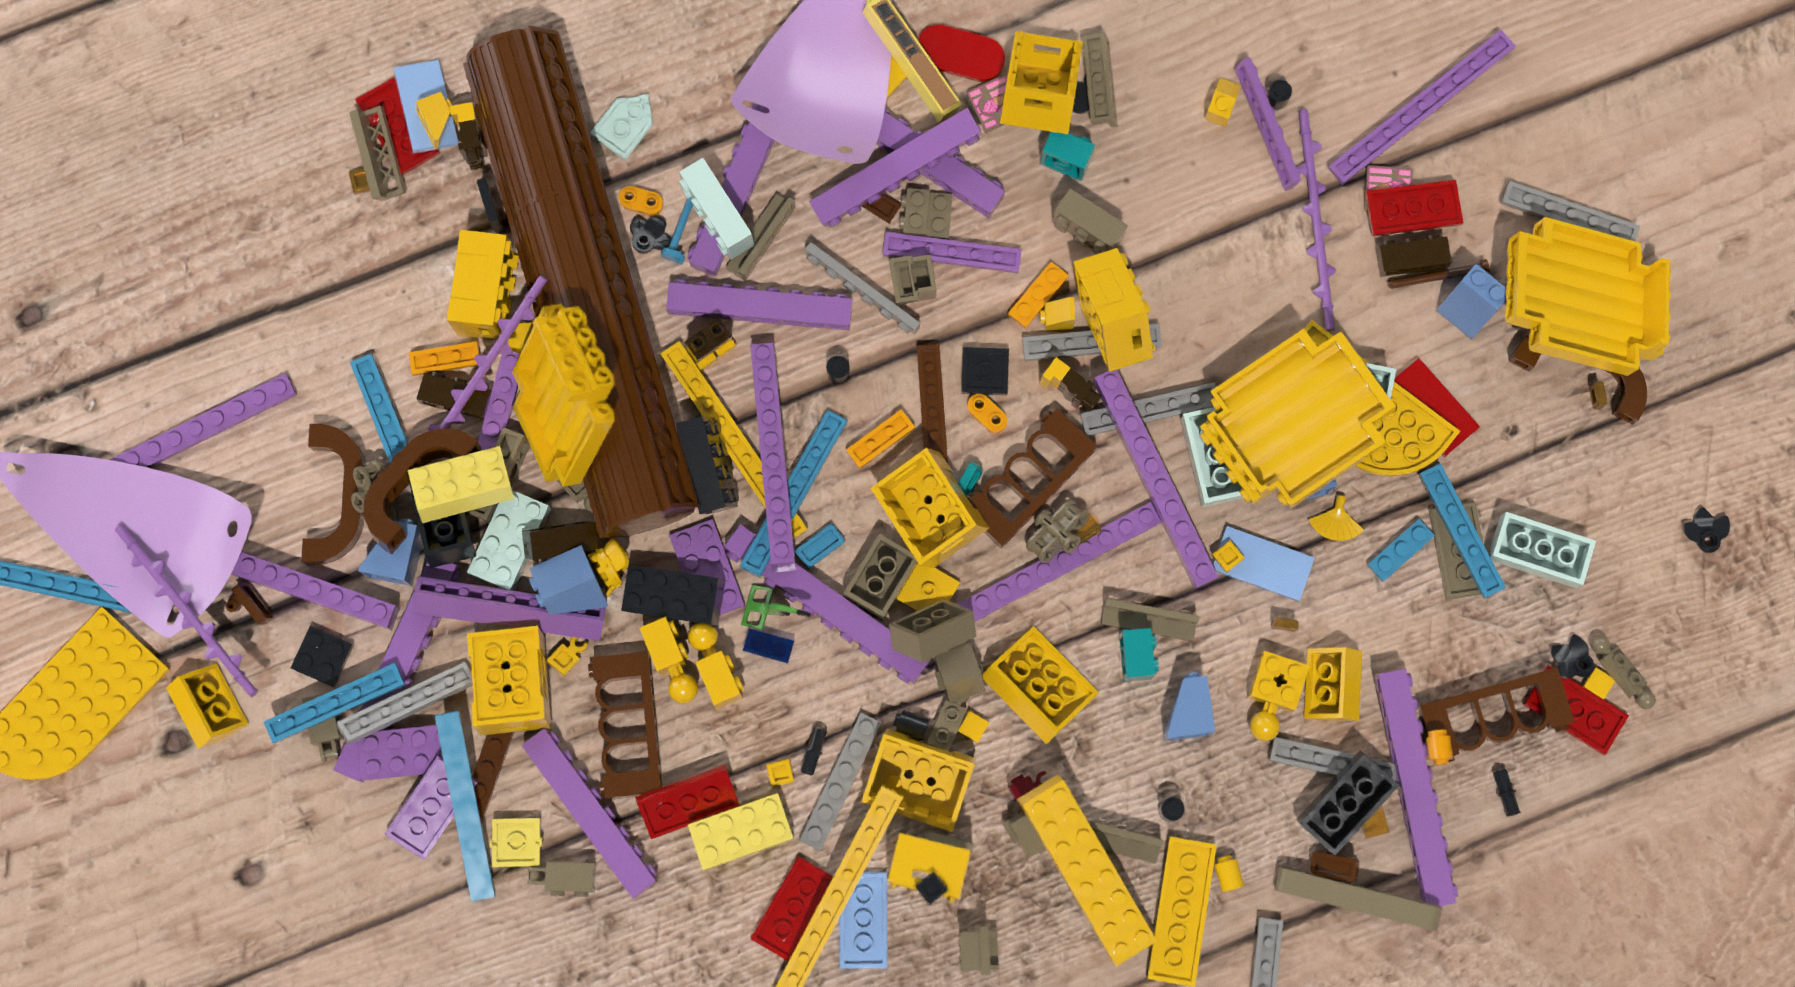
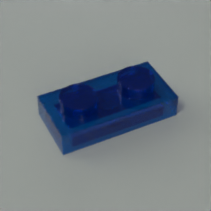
M749 628L743 652L788 664L795 641Z

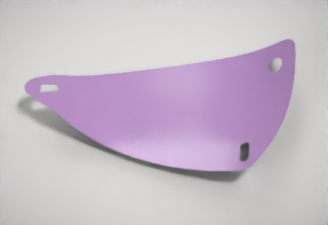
M803 0L752 64L731 97L732 105L756 128L786 146L813 155L859 164L867 162L876 146L882 126L891 62L890 52L862 13L867 0ZM747 100L765 106L770 112L766 114L743 105V101ZM847 146L852 148L853 152L841 153L837 151V147Z
M0 452V480L28 514L97 584L163 637H172L183 630L181 626L184 615L179 611L175 623L168 625L167 619L174 603L167 595L160 597L154 595L158 583L143 565L138 567L131 565L134 554L131 550L127 549V545L115 532L117 526L123 525L133 539L138 541V545L152 562L164 561L162 574L178 593L189 591L192 594L188 606L197 617L209 607L228 581L247 538L252 516L248 507L226 493L178 475L107 459L51 453ZM8 462L23 465L25 472L23 474L7 472ZM231 521H236L238 525L237 533L234 537L228 535V525Z

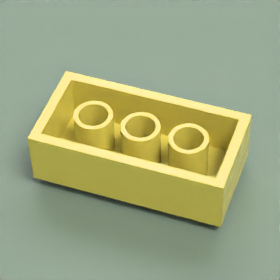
M500 446L408 470L417 510L422 523L514 499Z
M778 793L688 824L704 871L794 840Z

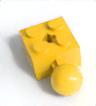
M664 617L640 627L639 629L657 672L661 676L667 673L670 674L671 681L668 685V692L671 699L679 704H687L693 701L698 694V684L692 676L685 674L682 667L687 665L685 659L689 657L682 642L678 643L676 640L680 635L673 621L669 622Z
M695 623L688 632V641L695 650L702 651L704 658L695 663L716 709H720L742 699L741 692L745 690L739 677H733L731 671L735 670L729 654L724 656L722 651L717 652L715 648L718 640L716 628L709 624Z
M1267 651L1261 653L1247 697L1264 703L1262 712L1255 714L1250 721V731L1256 739L1270 741L1278 735L1280 731V722L1276 717L1278 708L1291 713L1296 711L1310 667L1309 665ZM1277 677H1280L1281 681H1283V684L1279 687L1276 686L1277 682L1273 681Z

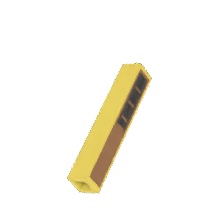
M867 0L862 12L938 123L956 113L962 105L891 1Z

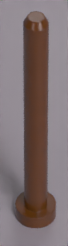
M1480 260V264L1477 265L1489 274L1488 260ZM1474 265L1392 279L1388 281V287L1394 289L1465 276Z

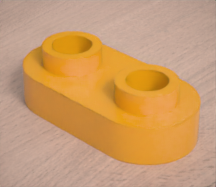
M626 186L621 189L618 195L620 205L626 210L648 216H656L663 210V200L656 192L634 186ZM633 194L634 197L631 200H627L626 195ZM649 200L656 201L653 206L647 204Z
M975 394L969 399L967 405L968 412L986 430L993 434H998L1005 430L1007 426L1006 414L987 396ZM980 401L984 406L978 409L975 407L976 402ZM998 417L1000 419V423L993 424L992 418Z

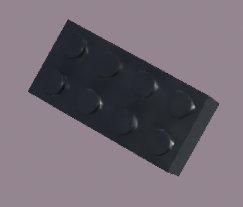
M701 416L676 423L685 460L699 503V514H714L738 507L739 495L736 488H733L732 485L733 472L730 465H727L726 462L727 449L725 444L721 443L719 435L721 434V426L718 420H715V417Z
M410 482L424 553L430 568L476 557L467 513L463 512L422 523Z
M628 565L621 611L718 626L725 579Z
M1360 750L1296 820L1335 856L1400 785Z

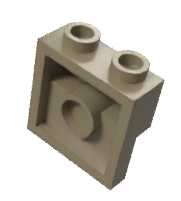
M907 188V194H902L901 208L906 209L905 216H900L899 230H904V234L949 240L952 194L932 193L930 190Z

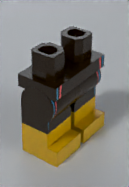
M469 102L450 106L451 116L457 126H460L458 138L461 143H458V148L467 165H469L470 170L483 169V157H487V151L484 147L481 125L474 104Z
M719 318L684 342L687 353L700 372L717 361L713 351L721 358L737 347L732 340V335Z
M1058 358L1054 359L1042 375L1039 383L1045 389L1049 385L1055 387L1063 393L1067 401L1073 402L1072 406L1076 409L1081 405L1088 411H1092L1101 398V395L1092 389L1094 385L1092 381L1088 380L1086 383L1080 374Z

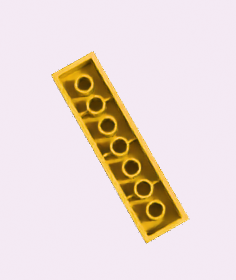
M1056 775L1018 798L1017 801L1105 952L1116 967L1157 942L1065 781L1059 775Z

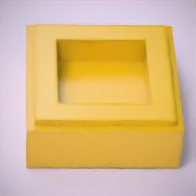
M1231 540L1212 554V557L1225 573L1245 559Z
M1595 667L1583 687L1600 698L1605 699L1615 681L1611 676Z
M969 711L958 732L978 743L990 722Z
M789 759L766 764L772 788L794 783Z

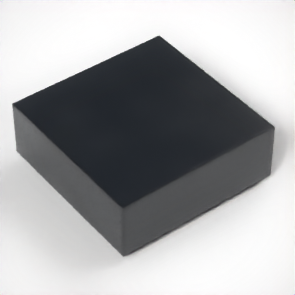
M934 871L914 886L929 906L949 891Z

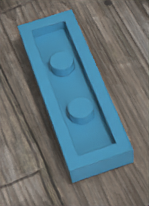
M1418 519L1367 566L1381 582H1384L1435 535Z

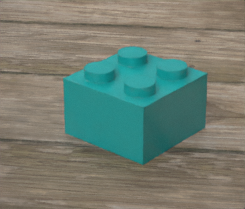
M1070 131L1068 134L1051 132L1043 148L1040 165L1082 182L1092 159L1095 144L1086 137L1080 136L1078 138L1071 135Z
M1151 628L1123 630L1119 635L1123 682L1151 680L1159 671L1158 657H1154L1153 654L1154 649L1157 648L1156 634H1152Z

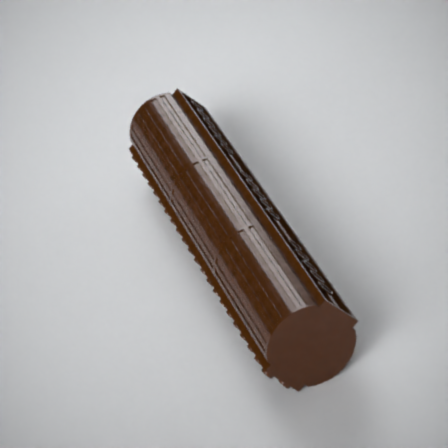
M527 26L523 29L510 30L494 35L472 47L466 55L467 62L463 63L478 114V120L483 131L484 141L490 155V162L501 193L502 203L507 214L508 224L512 231L521 269L525 276L528 292L539 275L548 279L536 297V301L532 303L534 313L537 318L543 306L562 304L565 308L578 306L586 315L587 326L595 334L596 346L604 354L605 365L610 369L614 377V385L606 399V402L613 409L614 422L583 478L597 531L599 532L600 539L630 537L667 526L691 515L695 508L699 507V503L559 31Z

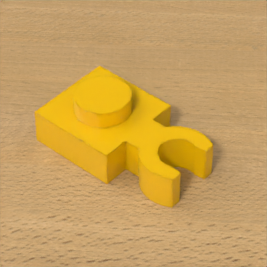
M572 637L568 648L562 643L547 659L546 663L562 677H565L580 661L577 654L584 653L587 650V643H584L582 647L575 645L579 638Z

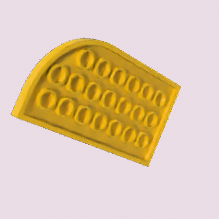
M1313 320L1305 327L1306 332L1317 347L1333 337L1332 334ZM1359 355L1364 363H1369ZM1394 382L1391 401L1396 407L1395 411L1374 425L1384 439L1385 446L1354 467L1373 475L1387 477L1415 473L1437 460L1460 431Z
M101 607L0 712V772L20 779L43 780L60 776L76 768L91 755L171 669L104 607Z

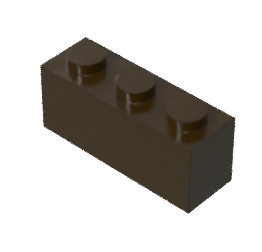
M1439 234L1427 236L1423 240H1418L1417 237L1407 238L1404 242L1395 243L1394 240L1384 241L1376 250L1380 277L1447 269L1452 263L1448 236L1440 237Z
M433 371L431 375L424 373L416 400L423 405L450 411L455 404L451 391L453 389L464 390L467 386V381L458 377H454L453 380L446 379L444 374ZM489 386L486 391L475 390L461 410L462 415L484 420L492 392Z
M592 521L522 530L525 559L533 560V563H542L547 561V558L556 557L578 546H582L586 556L591 554V551L599 549L596 522Z

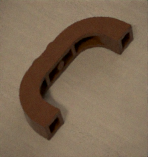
M1528 335L1516 347L1508 362L1530 372L1535 367L1541 354L1530 351ZM1639 368V370L1628 376L1606 371L1616 379L1620 388V398L1612 415L1632 425L1639 421L1647 402V385L1641 369Z
M309 424L308 447L313 451L337 453L344 465L342 511L339 526L327 537L302 539L301 562L306 565H323L344 557L353 549L362 534L364 514L354 509L351 496L359 492L353 477V470L358 466L365 467L366 461L359 446L342 430L325 424Z
M443 428L425 432L410 441L401 452L395 454L392 462L386 469L379 472L377 479L370 486L365 496L363 514L372 537L381 548L392 555L407 538L402 526L388 517V513L394 500L411 482L408 470L425 466L438 458L452 459L482 451L477 439L456 429Z

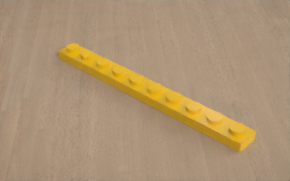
M678 341L660 353L662 358L700 414L706 417H715V420H718L721 426V434H719L721 443L725 444L728 455L766 509L760 458L681 342ZM796 513L791 522L793 540L808 531Z
M882 784L776 987H803L895 814L903 798L902 794Z

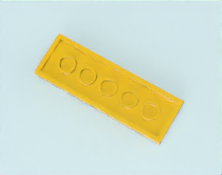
M1169 837L1154 937L1157 942L1152 944L1147 979L1195 987L1216 844Z

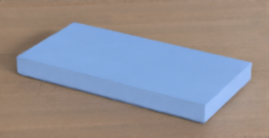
M439 60L394 67V74L413 153L436 150L416 112V101L442 92L445 99L448 98ZM451 115L448 127L437 149L458 146V139Z
M1226 526L1219 548L1231 540L1245 559L1227 573L1224 572L1214 559L1213 567L1215 571L1299 602L1315 558Z
M863 872L840 916V969L888 968L887 872Z

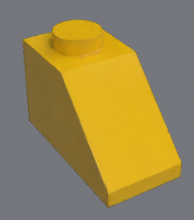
M1219 78L1205 120L1226 127L1241 85Z
M442 92L416 101V112L434 149L439 148L451 115V102L448 98H444Z
M1074 297L1045 303L1044 310H1040V324H1045V331L1073 329L1075 322Z

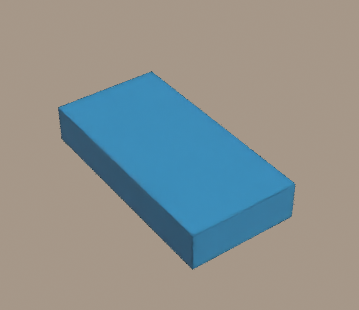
M830 523L794 551L809 570L846 541L834 525Z

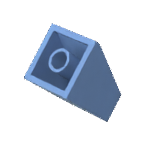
M1475 264L1436 311L1472 340L1506 301V287L1479 265Z
M401 519V522H394L402 526L407 538L392 555L376 544L359 566L358 571L367 578L413 586L422 547V539L419 525L415 524V521Z
M578 546L529 568L533 576L529 579L534 592L539 591V594L535 595L541 608L546 607L549 615L605 608L608 606L582 546Z
M1201 672L1189 673L1179 682L1163 735L1164 742L1210 736L1215 733L1207 675L1201 676Z

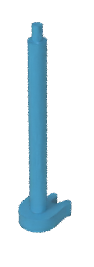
M692 198L686 200L669 248H663L660 254L664 259L683 265L685 258L682 252L676 251L693 206Z

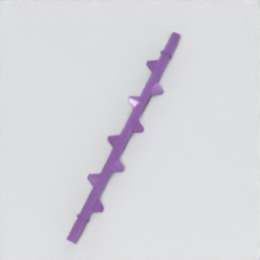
M1302 109L1299 110L1305 163L1297 168L1300 174L1307 176L1310 203L1303 207V212L1312 216L1315 245L1307 250V255L1317 259L1320 286L1313 290V294L1322 299L1323 306L1321 308L1324 311L1326 331H1334L1335 325L1332 309L1334 305H1332L1329 277L1336 273V269L1327 264L1324 236L1332 231V227L1322 223L1318 195L1324 192L1326 187L1316 180L1313 154L1322 149V145L1311 140L1312 131H1310L1308 110Z
M539 275L530 291L525 294L524 300L511 319L498 320L497 323L502 333L487 355H475L474 359L479 368L464 390L453 389L451 391L455 404L442 424L429 425V431L443 428L449 429L452 424L465 423L461 410L475 390H487L488 386L483 377L498 354H510L512 350L507 341L522 319H534L535 316L530 306L536 301V297L548 281L546 277Z
M123 525L117 526L115 532L127 545V549L131 550L134 554L131 565L133 567L143 565L158 583L154 595L156 597L167 595L184 615L181 627L183 629L194 627L207 643L208 648L204 657L207 660L218 657L233 675V679L241 685L250 697H254L258 693L257 689L245 676V672L239 669L243 658L242 655L229 656L213 637L215 624L213 622L203 624L188 606L192 594L189 591L178 593L162 574L164 561L152 562L138 545V541L133 539Z

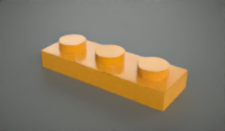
M1050 262L1009 311L1008 316L1026 329L1039 314L1040 310L1044 308L1045 303L1049 302L1068 279L1069 275L1053 262Z
M477 341L408 352L412 376H419L424 373L431 374L432 371L444 372L475 367L478 365L474 357L475 355H480Z
M901 409L846 449V452L857 467L861 469L912 432L915 426Z

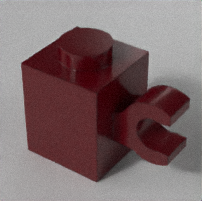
M1046 771L1038 773L1035 783L1030 775L1024 778L1023 774L1010 780L1012 785L1008 789L1021 812H1023V809L1017 799L1042 784L1040 778L1047 774Z

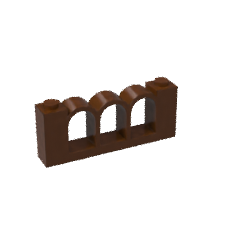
M1056 409L1053 413L1049 411L1041 419V422H1043L1041 430H1038L1029 438L1026 453H1017L1009 458L1005 465L1004 476H995L988 480L983 487L982 495L977 491L974 495L970 493L967 496L973 508L979 511L989 527L984 533L1001 549L1097 450L1098 446L1059 409ZM1041 438L1050 439L1072 458L1057 476L1033 454L1032 445L1036 440ZM1019 461L1028 462L1050 481L1035 499L1025 492L1010 476L1009 469L1014 463ZM997 484L1008 486L1028 505L1012 523L988 500L987 492L992 486Z
M645 651L592 657V663L588 664L589 677H593L594 681L598 683L595 690L596 700L606 710L599 719L598 729L602 738L609 743L605 746L601 756L603 768L608 774L602 775L603 780L599 781L600 795H604V798L607 800L636 797L663 787L650 653ZM641 678L643 704L613 707L606 705L603 701V690L610 682ZM644 711L646 737L617 740L611 739L607 735L605 726L607 720L612 715ZM647 743L650 770L620 773L614 772L610 768L608 763L609 755L616 747Z
M1558 667L1418 706L1427 738L1428 732L1435 730H1447V735H1450L1453 759H1450L1449 762L1455 761L1454 756L1460 754L1459 751L1468 752L1479 748L1485 742V739L1493 743H1502L1513 738L1517 731L1524 734H1535L1547 727L1548 730L1554 728L1555 732L1570 729L1568 724L1574 723ZM1534 685L1543 715L1542 722L1538 727H1525L1520 722L1510 691ZM1498 694L1503 695L1511 722L1510 731L1506 736L1497 737L1488 731L1478 700ZM1470 702L1478 726L1479 737L1474 745L1465 746L1456 740L1446 709Z

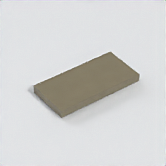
M1475 501L1462 503L1483 543ZM1430 508L1428 512L1432 533L1435 535L1433 538L1445 599L1452 600L1481 595L1437 509Z

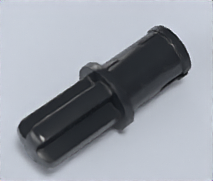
M818 728L812 729L808 747L804 749L806 754L801 772L806 775L813 776L819 756L823 754L821 749L827 731Z
M1507 769L1495 771L1494 778L1499 790L1498 797H1501L1506 817L1521 813L1514 793L1516 790H1513Z

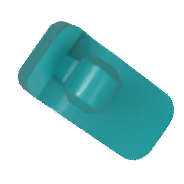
M974 462L968 465L958 483L966 497L972 493L983 473L982 467Z

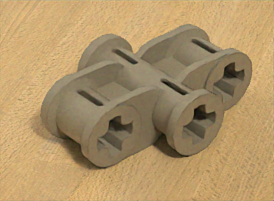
M377 460L371 461L365 467L358 466L353 470V477L359 492L352 494L351 502L354 509L359 513L363 512L367 491L377 479L379 472L384 469ZM393 502L390 506L388 517L393 521H399V513L395 502Z
M1073 500L1066 501L1054 515L1049 510L1042 511L1035 520V526L1039 530L1027 541V550L1038 555L1042 563L1051 561L1062 548L1066 553L1073 552L1081 542V538L1077 533L1087 524L1089 514L1086 511H1081Z

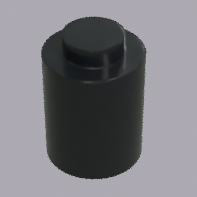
M1276 80L1271 84L1266 96L1274 110L1283 109L1287 105L1292 95V87L1285 80Z
M834 356L828 360L826 370L829 380L835 384L846 382L850 376L847 359L842 356Z
M903 710L901 714H896L893 726L897 727L896 732L922 741L929 718Z
M1169 797L1160 803L1158 812L1164 821L1174 822L1183 816L1185 807L1179 798Z

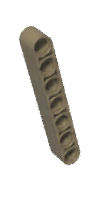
M1282 866L1279 868L1274 889L1282 893L1433 931L1438 930L1443 908L1431 903Z

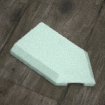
M649 95L617 98L589 135L621 159L626 160L653 126Z

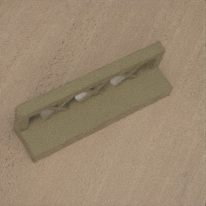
M1105 32L1083 35L1092 125L1109 123L1111 128L1118 127L1109 39Z
M378 106L367 111L356 109L349 112L372 199L385 201L405 194L406 190L384 108ZM378 113L380 121L375 129L370 125L368 117ZM379 134L385 138L382 150L377 148L375 144ZM384 156L390 158L391 161L388 172L383 170L381 166ZM390 177L396 180L398 190L388 192L387 183Z
M776 193L750 231L754 246L730 260L726 270L743 281L747 280L795 210V200L790 197L786 200Z
M503 427L495 447L500 446L512 488L530 445L524 435ZM499 503L467 511L466 513L480 518L489 524Z
M1106 599L1101 625L1126 630L1151 628L1152 634L1193 642L1199 616Z
M1087 820L1105 851L1153 864L1157 863L1159 851L1164 840Z

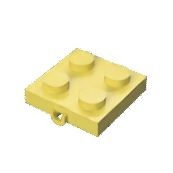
M492 819V838L489 841L490 848H492V867L541 866V847H543L541 819Z

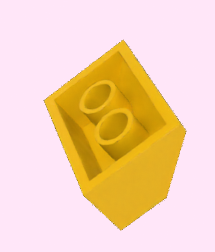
M1346 647L1307 649V665L1310 667L1306 676L1304 719L1359 721L1362 651Z
M217 663L180 675L166 687L198 749L217 743L249 724Z

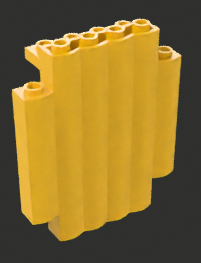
M1544 217L1534 224L1533 234L1519 231L1509 238L1507 247L1508 264L1506 274L1508 281L1505 292L1507 300L1505 321L1508 324L1531 329L1528 340L1530 351L1626 376L1639 370L1640 358L1653 361L1663 355L1665 346L1669 344L1670 340L1669 320L1671 314L1669 311V300L1671 297V270L1669 259L1661 258L1650 266L1641 264L1643 257L1641 243Z
M562 304L543 306L539 316L533 322L534 327L512 371L520 389L513 408L546 483L560 480L564 487L581 484L614 422L613 409L606 402L614 385V377L610 369L605 365L604 354L596 346L595 334L587 326V318L584 312L578 306L565 308Z
M1302 329L1210 391L1213 397L1210 399L1211 404L1216 411L1220 409L1222 411L1218 414L1213 411L1207 415L1208 421L1200 426L1202 433L1199 435L1207 446L1210 444L1213 446L1215 452L1212 454L1220 465L1224 463L1229 471L1226 474L1233 484L1238 482L1242 490L1239 493L1246 503L1251 501L1255 505L1278 490L1279 493L1276 496L1283 506L1288 505L1291 509L1383 448L1385 441L1374 425L1393 413L1396 407L1341 331L1317 347L1306 330Z

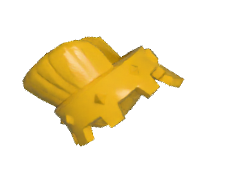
M614 537L609 540L604 549H596V552L588 554L591 562L594 563L597 574L605 581L606 586L609 587L606 593L608 597L616 588L618 589L622 586L623 582L620 574L629 565L626 551Z

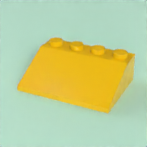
M1034 626L1002 654L982 675L983 680L1045 744L1051 741L1099 694L1083 675Z

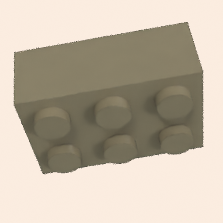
M1071 188L1055 209L1052 220L1057 230L1062 233L1068 232L1074 236L1073 239L1080 245L1084 246L1086 244L1091 247L1095 254L1117 248L1123 240L1128 226Z
M879 533L843 595L846 599L884 620L918 562L909 550Z
M945 599L889 624L892 649L919 662L930 661L932 657L947 653L951 648L966 644L968 640L977 637L973 611Z

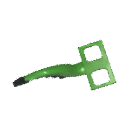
M752 585L741 625L763 630L767 615L790 616V613H796L800 616L811 617V613L777 603H770L774 590ZM757 589L768 592L764 603L754 602ZM752 611L761 613L760 623L757 626L747 623L749 614Z

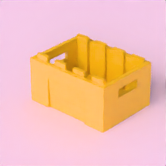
M1015 31L1000 124L1068 134L1083 42ZM1034 44L1061 48V51L1057 53L1033 48Z
M460 230L447 321L458 336L497 340L502 333L497 322L499 319H506L507 313L511 314L513 300H510L509 297L510 291L514 292L516 278L512 276L513 270L518 268L519 256L516 255L507 235Z
M1118 248L1074 261L1080 309L1089 325L1108 371L1111 372L1152 359L1153 351H1156V348L1150 336L1148 313L1151 312L1147 301H1142L1141 299L1143 292L1139 284L1135 285L1133 282L1136 278L1132 269H1127L1126 267L1128 261L1125 254H1120Z
M925 448L871 487V490L918 564L934 568L987 531L989 527L979 511L973 508L951 474L950 466L942 454L929 448ZM927 496L932 497L931 504H926L925 498ZM939 515L945 517V521L941 524L937 521Z
M532 626L467 633L474 703H471L473 727L480 736L551 728L545 637L540 628ZM509 662L510 668L504 670L502 669V664ZM505 685L512 686V690L509 693L503 692Z
M886 729L861 802L872 805L883 784L903 795L895 813L953 832L976 758L956 751L952 753L910 739L908 735ZM906 770L913 771L914 775L912 778L905 777L904 773ZM929 777L935 778L936 784L933 786L928 785L927 779Z
M899 833L888 883L892 884L891 888L895 890L896 885L917 890L914 886L923 879L912 877L913 870L928 874L934 871L937 876L941 877L940 880L949 890L941 897L949 898L948 903L952 904L954 900L960 898L970 850Z

